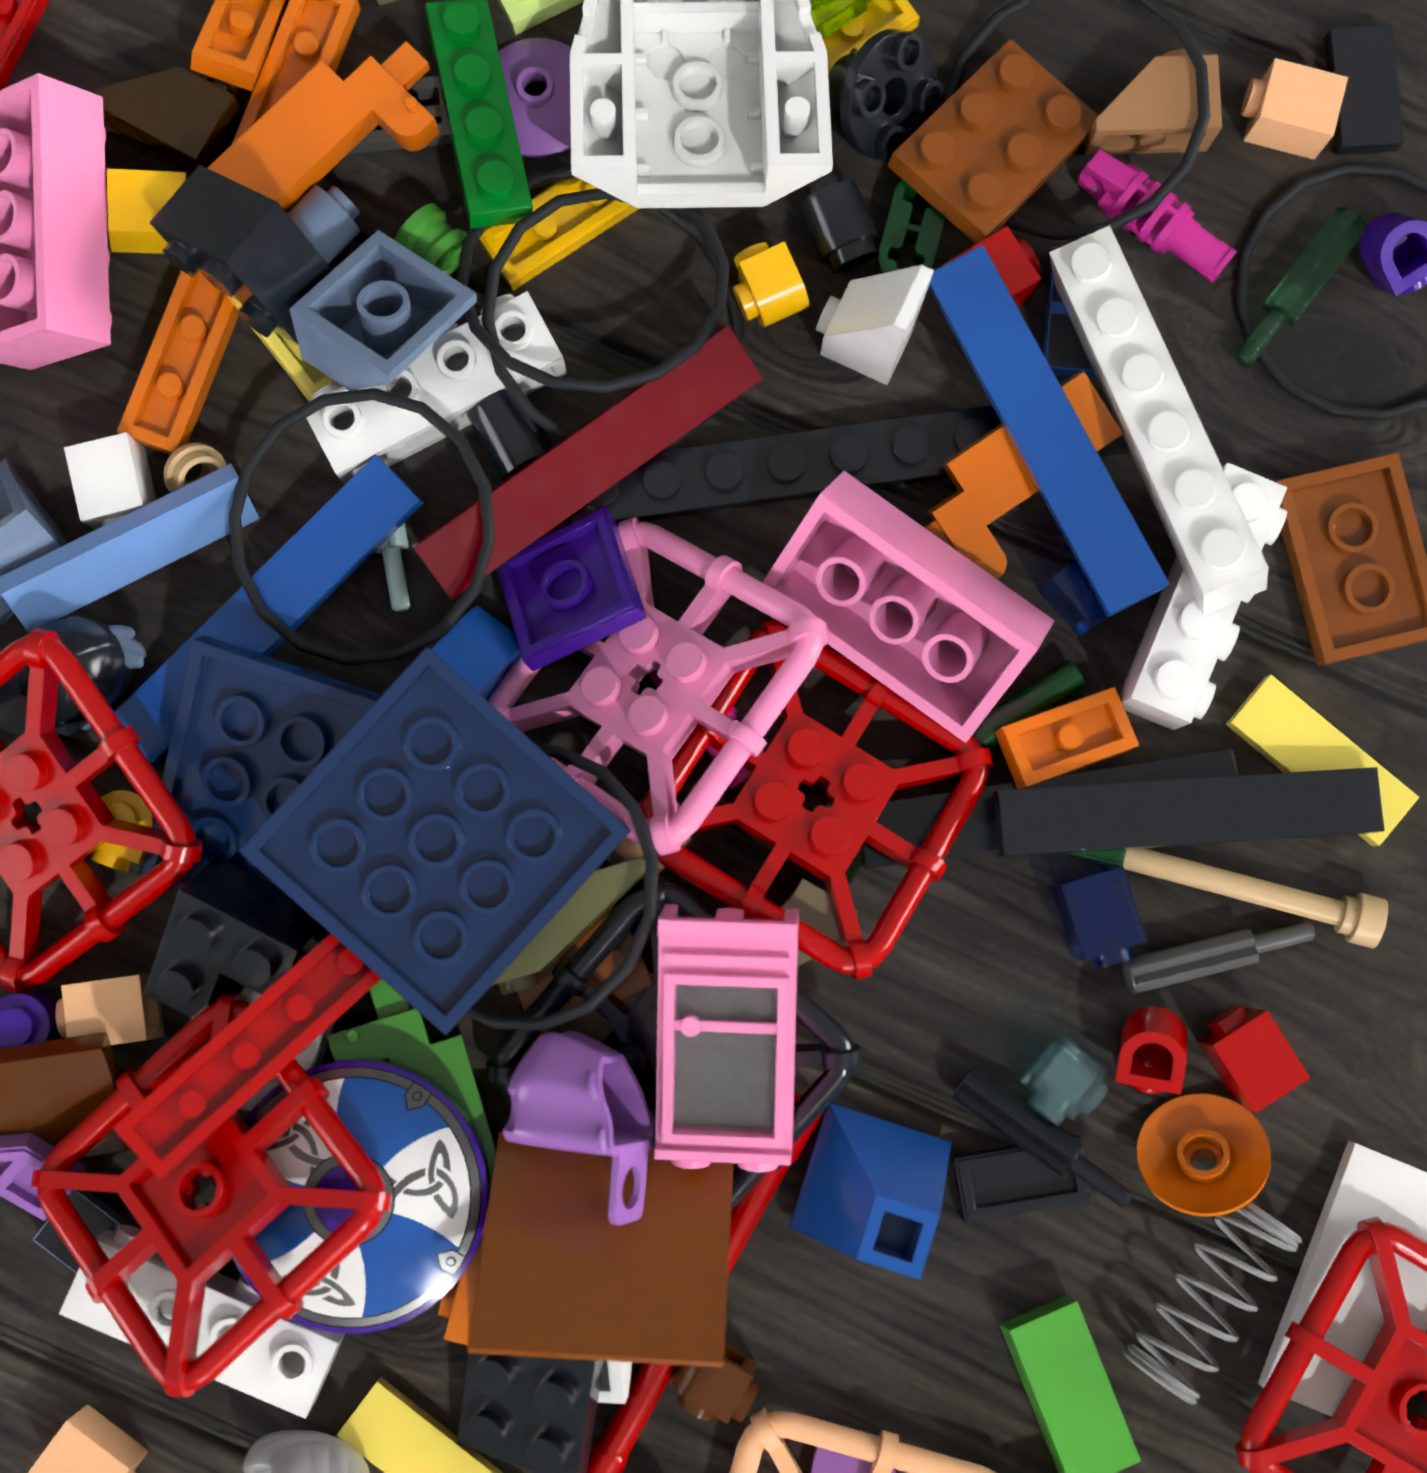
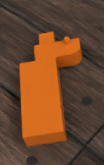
M407 41L381 65L370 56L344 81L321 60L222 153L208 169L277 201L283 210L287 212L378 125L403 149L419 151L440 134L435 118L408 92L430 70L429 64Z
M1085 372L1075 373L1060 384L1096 451H1099L1124 434ZM1002 423L941 464L958 491L927 511L932 521L924 526L928 531L997 580L1006 570L1007 559L987 525L1039 491Z

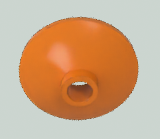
M1188 1094L1162 1104L1147 1118L1137 1140V1161L1144 1182L1151 1192L1163 1203L1186 1214L1212 1217L1237 1211L1250 1203L1260 1193L1267 1181L1271 1168V1148L1267 1134L1258 1119L1242 1105L1214 1094ZM1199 1158H1208L1216 1166L1210 1170H1199L1194 1168L1192 1163Z

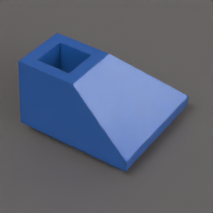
M831 1102L824 1111L789 1228L857 1260L921 1280L941 1213L952 1142Z

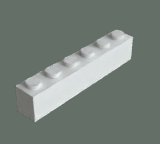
M1110 225L1049 252L1055 286L1118 426L1124 433L1123 437L1203 614L1206 615L1266 590L1269 567Z

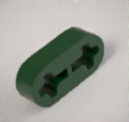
M903 179L899 182L892 199L877 256V274L897 269V262L888 257H899L904 240L916 243L912 256V261L915 264L932 269L946 217L928 202V205L931 207L925 210L921 226L909 223L913 209L912 203L909 201L914 200L917 192Z

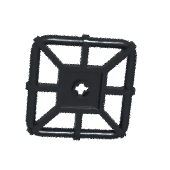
M658 877L656 919L650 930L655 981L631 1008L611 992L595 1009L614 1026L601 1043L619 1052L627 1060L642 1088L655 1127L657 1055L655 1053L657 1051L659 956L658 919L665 904H677L678 917L715 918V915L690 893L674 884L667 883L665 877ZM645 885L638 886L626 895L571 959L564 957L552 970L554 979L520 1017L543 1018L560 1011L573 995L586 1000L602 984L592 974L642 918ZM677 985L676 1018L683 1019L688 1014H694L703 1020H727L724 1017L752 987L726 986L709 1005L687 985ZM798 987L796 1021L821 1043L796 1044L795 1068L824 1067L826 1069L794 1104L793 1144L842 1092L854 1074V1069L862 1063L860 1045L853 1043L842 1025ZM759 988L778 1004V988ZM509 1029L497 1045L493 1053V1059L486 1062L487 1080L495 1083L498 1091L511 1105L512 1101L508 1088L518 1064L525 1056L522 1054L539 1036L542 1030ZM676 1030V1048L683 1050L686 1054L682 1065L687 1072L682 1075L675 1073V1124L705 1125L716 1114L728 1126L768 1128L735 1100L732 1094L755 1069H776L777 1045L757 1046L743 1033L700 1031L698 1035L688 1037L682 1031ZM739 1166L733 1170L731 1211L767 1172L746 1171Z

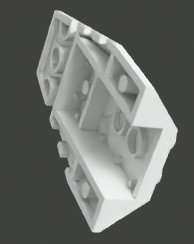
M584 0L578 35L575 34L570 51L571 173L573 176L636 208L764 207L832 172L833 156L827 50L821 32L816 31L810 14V0Z

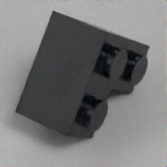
M199 165L149 222L168 243L163 249L164 254L189 276L195 277L200 271L219 291L229 297L234 295L242 303V306L237 311L239 316L259 334L268 338L274 331L298 344L289 309L332 271V268L277 201Z
M216 857L179 889L144 994L192 1019L200 1011L217 1002L223 994H230L238 986V983L262 995L323 940L326 929L284 891Z

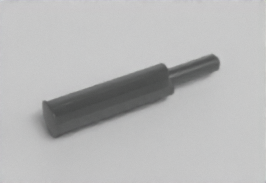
M1309 922L1253 935L1250 929H1243L1128 959L1122 958V976L1129 993L1134 996L1137 993L1259 963L1260 953L1312 941L1316 936L1314 926Z

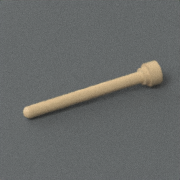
M1145 848L1127 849L1123 867H1118L1334 925L1335 932L1344 934L1346 942L1372 949L1379 944L1388 918V902L1383 898L1359 892L1354 897L1344 895L1341 900Z

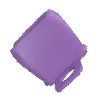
M567 1031L561 1034L549 1032L540 1035L518 1064L510 1081L508 1091L511 1096L512 1107L509 1121L503 1129L505 1140L511 1143L613 1156L608 1210L609 1222L612 1225L620 1226L638 1221L644 1210L648 1152L656 1146V1127L637 1078L622 1054L590 1036L577 1031ZM632 1169L634 1189L631 1200L625 1207L622 1198L623 1183L627 1172Z

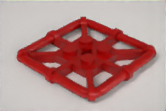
M775 619L762 621L761 629L754 631L746 641L785 631L788 626ZM825 645L814 667L864 697L863 702L842 736L805 715L796 690L781 711L783 725L766 752L761 751L758 757L750 755L744 763L743 767L753 773L735 802L713 807L699 828L694 832L735 825L772 848L749 888L683 846L675 853L663 856L657 850L656 853L659 863L729 907L744 910V920L784 921L785 910L764 898V895L787 858L822 879L826 884L841 945L799 919L798 950L825 967L842 974H850L853 980L872 976L873 968L878 967L891 952L931 881L939 882L947 868L943 860L982 795L989 776L988 769L994 766L990 749L982 748L981 744L973 736L966 743L844 655ZM786 659L768 664L771 678L774 677ZM758 667L734 673L710 707L727 716ZM878 707L953 752L956 756L892 769L855 745ZM699 723L672 759L676 795L708 745L720 752L727 740ZM962 776L921 847L914 846L876 822L895 790ZM815 782L823 785L826 788V797L831 800L829 809L818 805L813 812L806 810L802 806L805 795L798 790L799 785L804 783L812 786ZM650 789L640 805L644 817L649 821L653 816ZM863 842L908 869L866 941L861 934L846 877V871Z
M40 628L33 629L29 634L10 643L0 652V687L25 666L28 665L30 667L25 733L8 747L0 739V875L13 893L9 951L0 939V984L3 989L18 994L25 993L29 988L47 982L98 942H111L125 930L126 921L181 881L192 868L193 863L201 860L203 842L196 838L188 817L137 744L141 741V738L133 726L128 725L124 727L76 656L60 640L59 635L55 631ZM58 681L61 682L102 741L95 751L78 764L55 732ZM116 762L163 830L117 820L97 793L91 781ZM37 802L40 805L42 812L37 816V821L41 828H37L27 819L25 803ZM107 842L159 854L164 860L112 899L84 859ZM61 877L85 911L84 921L38 955L43 890Z
M223 994L217 1002L200 1011L138 1070L130 1068L123 1073L115 1082L117 1089L54 1146L44 1159L41 1169L33 1170L31 1187H37V1197L44 1214L88 1279L85 1290L94 1303H104L148 1372L164 1386L167 1395L172 1397L188 1398L192 1396L196 1390L216 1379L281 1317L287 1320L291 1319L303 1307L304 1302L302 1298L370 1236L381 1221L383 1212H390L392 1194L385 1193V1184L377 1167L328 1103L329 1091L319 1078L310 1079L296 1058L274 1076L287 1093V1096L253 1128L249 1129L236 1111L161 1180L140 1158L121 1175L68 1172L80 1158L112 1130V1127L151 1094L210 1038L215 1037L250 1005L241 994ZM304 1117L350 1178L357 1191L291 1187L266 1153V1150L299 1119ZM201 1174L206 1178H214L216 1181L214 1199L211 1203L202 1202L196 1205L193 1198L200 1191L196 1180ZM65 1190L118 1193L142 1230L109 1259L68 1198ZM289 1205L355 1209L338 1228L285 1277L279 1274L254 1238ZM157 1251L177 1279L168 1346L127 1286L130 1276ZM235 1257L262 1298L197 1357L206 1282L230 1259Z
M1371 1217L1358 1222L1357 1230L1342 1245L1300 1323L1297 1324L1292 1321L1285 1334L1290 1341L1246 1419L1241 1440L1235 1445L1240 1466L1248 1468L1250 1473H1296L1280 1463L1348 1442L1373 1457L1365 1473H1427V1415L1423 1417L1419 1414H1414L1410 1421H1408V1409L1406 1408L1411 1396L1416 1395L1422 1390H1426L1423 1400L1427 1403V1333L1411 1323L1395 1254L1427 1272L1426 1241L1405 1228L1388 1222H1382L1378 1217ZM1369 1258L1384 1324L1362 1363L1323 1338L1366 1260ZM1315 1354L1354 1377L1332 1418L1270 1436Z

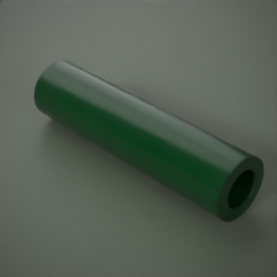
M1070 660L1064 661L990 711L972 736L981 744L982 748L991 750L999 744L994 732L1006 725L1050 710L1084 687V678Z

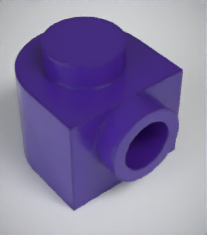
M1389 212L1378 216L1367 226L1360 241V256L1376 288L1398 296L1399 294L1414 292L1427 284V222L1400 212Z
M42 992L11 994L1 998L0 1048L62 1039L63 1037L59 1034L56 1024V1004L58 1001L51 995Z

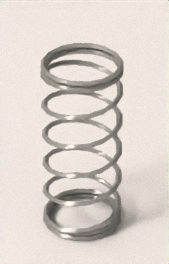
M1251 1202L1237 1211L1272 1236L1226 1214L1214 1216V1220L1218 1227L1267 1273L1204 1243H1194L1197 1254L1249 1304L1190 1275L1181 1272L1175 1273L1176 1281L1209 1312L1230 1335L1166 1303L1155 1302L1157 1311L1212 1366L1200 1362L1144 1332H1136L1137 1340L1159 1361L1132 1344L1127 1345L1128 1350L1123 1351L1124 1356L1140 1370L1191 1405L1197 1404L1196 1399L1201 1398L1200 1393L1151 1344L1204 1371L1217 1372L1219 1367L1212 1355L1169 1313L1223 1340L1237 1342L1239 1338L1233 1327L1185 1281L1241 1309L1250 1312L1258 1311V1305L1254 1299L1204 1251L1218 1256L1270 1282L1278 1281L1274 1270L1240 1240L1222 1220L1289 1252L1298 1251V1244L1302 1243V1238Z

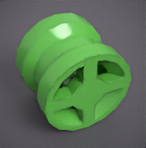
M430 203L421 207L406 220L394 240L450 276L459 267L462 241L467 233L463 229H453L447 223L445 212L437 204Z

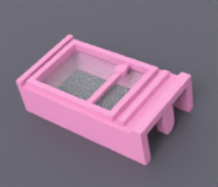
M677 904L664 905L658 919L656 1146L654 1159L671 1160L674 1166L683 1169H700L709 1166L711 1162L738 1163L741 1169L751 1172H768L775 1170L778 1165H791L794 1125L799 909L786 908L784 921L744 920V910L737 908L718 909L715 918L678 917Z

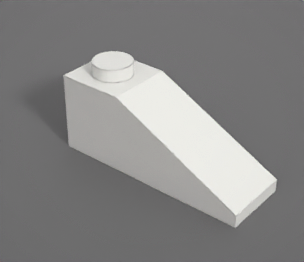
M918 265L850 280L841 300L832 295L830 296L818 321L816 331L825 334L820 355L888 385L913 332L934 270Z

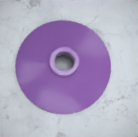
M528 38L509 44L499 51L522 157L548 158L571 149V47L556 40ZM534 82H542L547 86L546 90L538 96L528 95L524 90L527 85Z

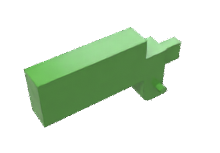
M381 979L370 989L378 1020L328 1035L327 1038L335 1061L347 1059L383 1060L389 1058L391 1063L415 1070L446 1090L462 1107L477 1130L488 1162L491 1191L496 1147L462 1034L431 1043L423 1015L415 1008L410 1010L408 1002Z
M1065 1295L999 1324L1058 1473H1117L1141 1462L1077 1300Z

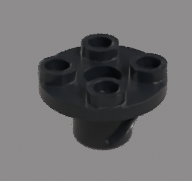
M901 29L883 30L868 39L858 51L855 47L852 48L849 54L836 61L828 75L830 106L840 113L841 125L846 140L857 153L876 160L889 162L893 152L943 105L945 100V88L942 82L937 80L936 64L930 47L920 35Z

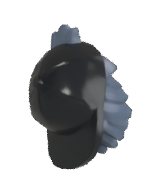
M71 616L40 627V629L55 631L59 635L60 640L76 656L110 707L118 703L125 694L133 674V668H142L144 658L147 657L143 645L133 638L135 631L128 626L110 625L89 617ZM8 645L2 647V648L0 649V652H1L4 648H6ZM28 665L0 687V728L6 733L16 735L25 733L30 669ZM58 681L56 734L70 736L78 728L82 730L89 729L91 725L61 682Z

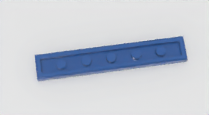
M984 245L934 270L928 288L1107 617L1166 588L1169 585L1167 578Z
M375 455L252 576L268 610L293 631L424 504L381 457ZM243 586L115 711L124 727L132 725L140 736L141 741L137 745L152 767H157L168 755L193 639L206 635L265 656H269L285 641L281 635L257 616Z

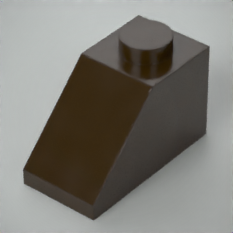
M180 66L92 91V93L103 97L104 124L107 127L191 172H194L199 165L208 168L232 145L244 115L235 98L237 92L231 85L204 74L199 77Z

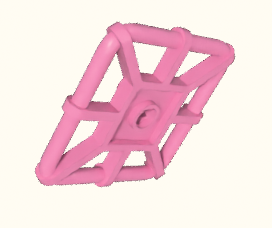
M633 517L620 521L618 523V530L647 618L610 635L605 643L599 640L580 649L581 652L593 659L569 692L513 707L540 670L532 671L523 662L520 654L493 690L488 702L521 732L578 716L585 718L600 729L581 756L605 767L609 765L623 744L646 757L653 816L650 821L646 818L645 821L655 850L663 856L680 850L681 843L685 842L699 828L749 756L758 757L767 744L763 739L764 735L814 667L822 648L827 645L829 638L826 622L818 619L808 608L744 573L741 563L726 555H721L717 558L658 525L640 522L637 518ZM648 549L705 580V585L679 621L654 608ZM731 595L788 626L785 631L725 648L702 636ZM786 659L741 722L732 720L710 707L734 673ZM658 670L657 675L662 680L661 685L656 690L647 687L639 695V683L646 674ZM699 723L727 740V742L677 810L672 759ZM551 758L631 830L626 838L640 845L630 813L619 800L595 785L599 777L573 765L566 766L557 759Z

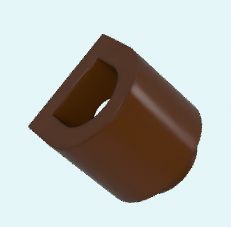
M725 1344L723 1367L681 1365L672 1381L673 1387L680 1394L677 1403L692 1416L706 1422H710L714 1416L728 1424L730 1418L742 1423L760 1388L751 1382L756 1361Z

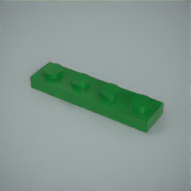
M452 0L425 3L426 23L469 228L515 224L533 212V205L488 1Z

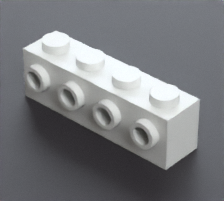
M528 291L515 298L512 294L497 297L494 323L500 345L511 357L555 377L567 375L563 356ZM482 308L481 311H480L481 315L478 316V318H479L480 324L483 326V324H482L483 308ZM466 322L461 326L457 323L450 326L390 384L369 388L380 389L424 402L459 431L471 425L467 414L474 405L487 396L505 389V386L495 374L490 351L470 331ZM506 368L517 384L523 387L527 395L546 386ZM333 382L317 391L313 399L322 394L349 390L337 382ZM374 400L326 406L307 417L335 474L344 485L375 455L381 457L390 467L446 438L442 432L419 413Z
M1227 462L1222 468L1262 551L1264 544L1272 545L1284 525L1287 510L1280 508V504L1287 487ZM1177 556L1167 578L1169 585L1162 590L1119 695L1126 711L1171 730L1192 723L1194 717L1200 720L1207 712L1216 690V684L1209 682L1217 659L1225 661L1236 643L1240 626L1232 622L1240 602L1248 603L1254 596H1249L1204 615Z
M119 1225L116 1232L106 1229L95 1238L108 1258L111 1259L142 1229L129 1225ZM157 1251L130 1276L127 1286L168 1346L177 1279ZM79 1268L59 1314L130 1344L104 1303L93 1302L85 1290L88 1279ZM216 1272L206 1282L197 1357L261 1299L243 1276L236 1281ZM281 1317L214 1380L306 1419L318 1398L345 1333L328 1332Z

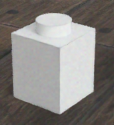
M127 432L64 447L80 521L92 529L96 530L157 500L145 447Z

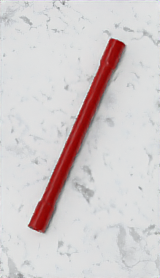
M794 1092V1104H795V1102L801 1097V1095H799V1094H797V1093H795V1092ZM824 1111L794 1142L791 1164L799 1158ZM782 1165L779 1169L768 1171L731 1211L728 1276L790 1165ZM641 1364L629 1386V1395L625 1404L618 1405L602 1436L594 1442L590 1449L587 1473H622L624 1471L630 1451L679 1365Z

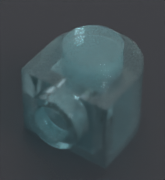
M1067 1033L1055 1039L1019 1080L1020 1083L1033 1093L1027 1103L1056 1126H1059L1065 1118L1074 1120L1078 1113L1085 1116L1092 1112L1103 1100L1109 1089L1103 1082L1108 1069Z

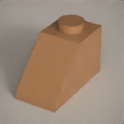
M1185 49L1172 50L1162 56H1155L1096 118L1084 143L1085 155H1095L1100 149L1109 155L1178 153L1186 151L1198 118L1196 70ZM1218 54L1202 55L1208 67L1210 119L1198 152H1207L1222 129Z

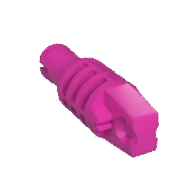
M1101 149L1084 167L1077 181L1078 185L1098 201L1096 206L1110 219L1148 200L1161 186L1158 181H1155V183L1149 179L1150 175L1130 163L1127 166ZM1172 192L1166 196L1156 209L1122 226L1127 232L1132 231L1137 235L1136 238L1142 243L1145 241L1151 245L1150 249L1155 253L1161 252L1164 255L1169 251L1175 257L1180 258L1211 284L1237 252L1193 219L1195 213L1191 211L1192 207L1186 202L1182 204L1177 200L1178 196Z

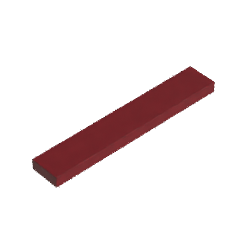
M723 325L710 334L699 352L664 377L638 385L491 489L496 540L485 576L763 380V377L729 325ZM480 498L412 545L451 600L469 587L483 541Z

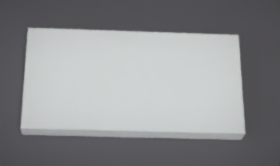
M1348 1141L1260 1375L1258 1384L1262 1388L1267 1383L1290 1341L1285 1336L1292 1321L1297 1324L1300 1323L1339 1250L1350 1235L1357 1230L1359 1221L1378 1217L1382 1222H1388L1405 1228L1427 1242V1172ZM1395 1254L1411 1323L1426 1333L1427 1272ZM1369 1258L1366 1260L1323 1338L1362 1363L1384 1324ZM1315 1354L1290 1400L1333 1417L1354 1377Z

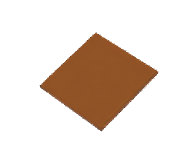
M499 1132L468 1341V1353L723 1367L734 1163L711 1162L709 1166L704 1168L683 1169L674 1166L671 1160L654 1159L655 1148L649 1150L642 1216L638 1221L617 1226L610 1224L608 1218L613 1156L511 1143L505 1140L503 1132ZM632 1169L627 1172L623 1183L622 1198L625 1207L629 1204L634 1189Z

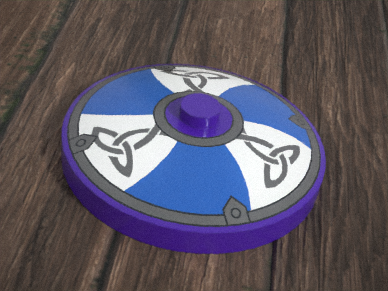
M347 1059L326 1063L310 1068L305 1072L310 1079L319 1078L329 1091L328 1103L377 1167L385 1184V1193L392 1194L390 1212H383L381 1221L370 1236L302 1298L304 1302L303 1307L291 1319L306 1326L328 1332L367 1333L379 1331L413 1319L432 1307L457 1283L470 1265L485 1232L490 1197L489 1167L482 1142L468 1115L446 1090L428 1077L402 1065L382 1060ZM280 1084L264 1096L245 1118L244 1122L249 1129L253 1128L287 1096V1093ZM304 1117L299 1119L266 1150V1153L291 1187L357 1191L350 1178ZM289 1205L254 1238L279 1274L285 1277L338 1228L355 1209ZM233 1257V1260L237 1265L239 1271L241 1272L242 1276L252 1287V1289L262 1298L261 1294L258 1292L254 1284L251 1282V1280L249 1279L245 1271L242 1269L238 1261L235 1259V1257Z

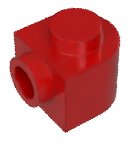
M1150 1006L1138 1009L1128 1016L1122 1028L1115 1083L1130 1085L1132 1088L1148 1094L1168 1092L1181 1095L1187 1065L1188 1033L1184 1022L1178 1015L1166 1008Z

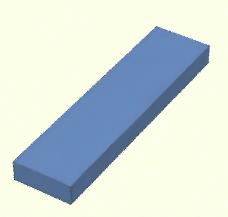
M232 464L226 465L0 576V594L28 634L35 628H40L230 534L229 512L239 476ZM248 494L241 515L242 527L260 519Z

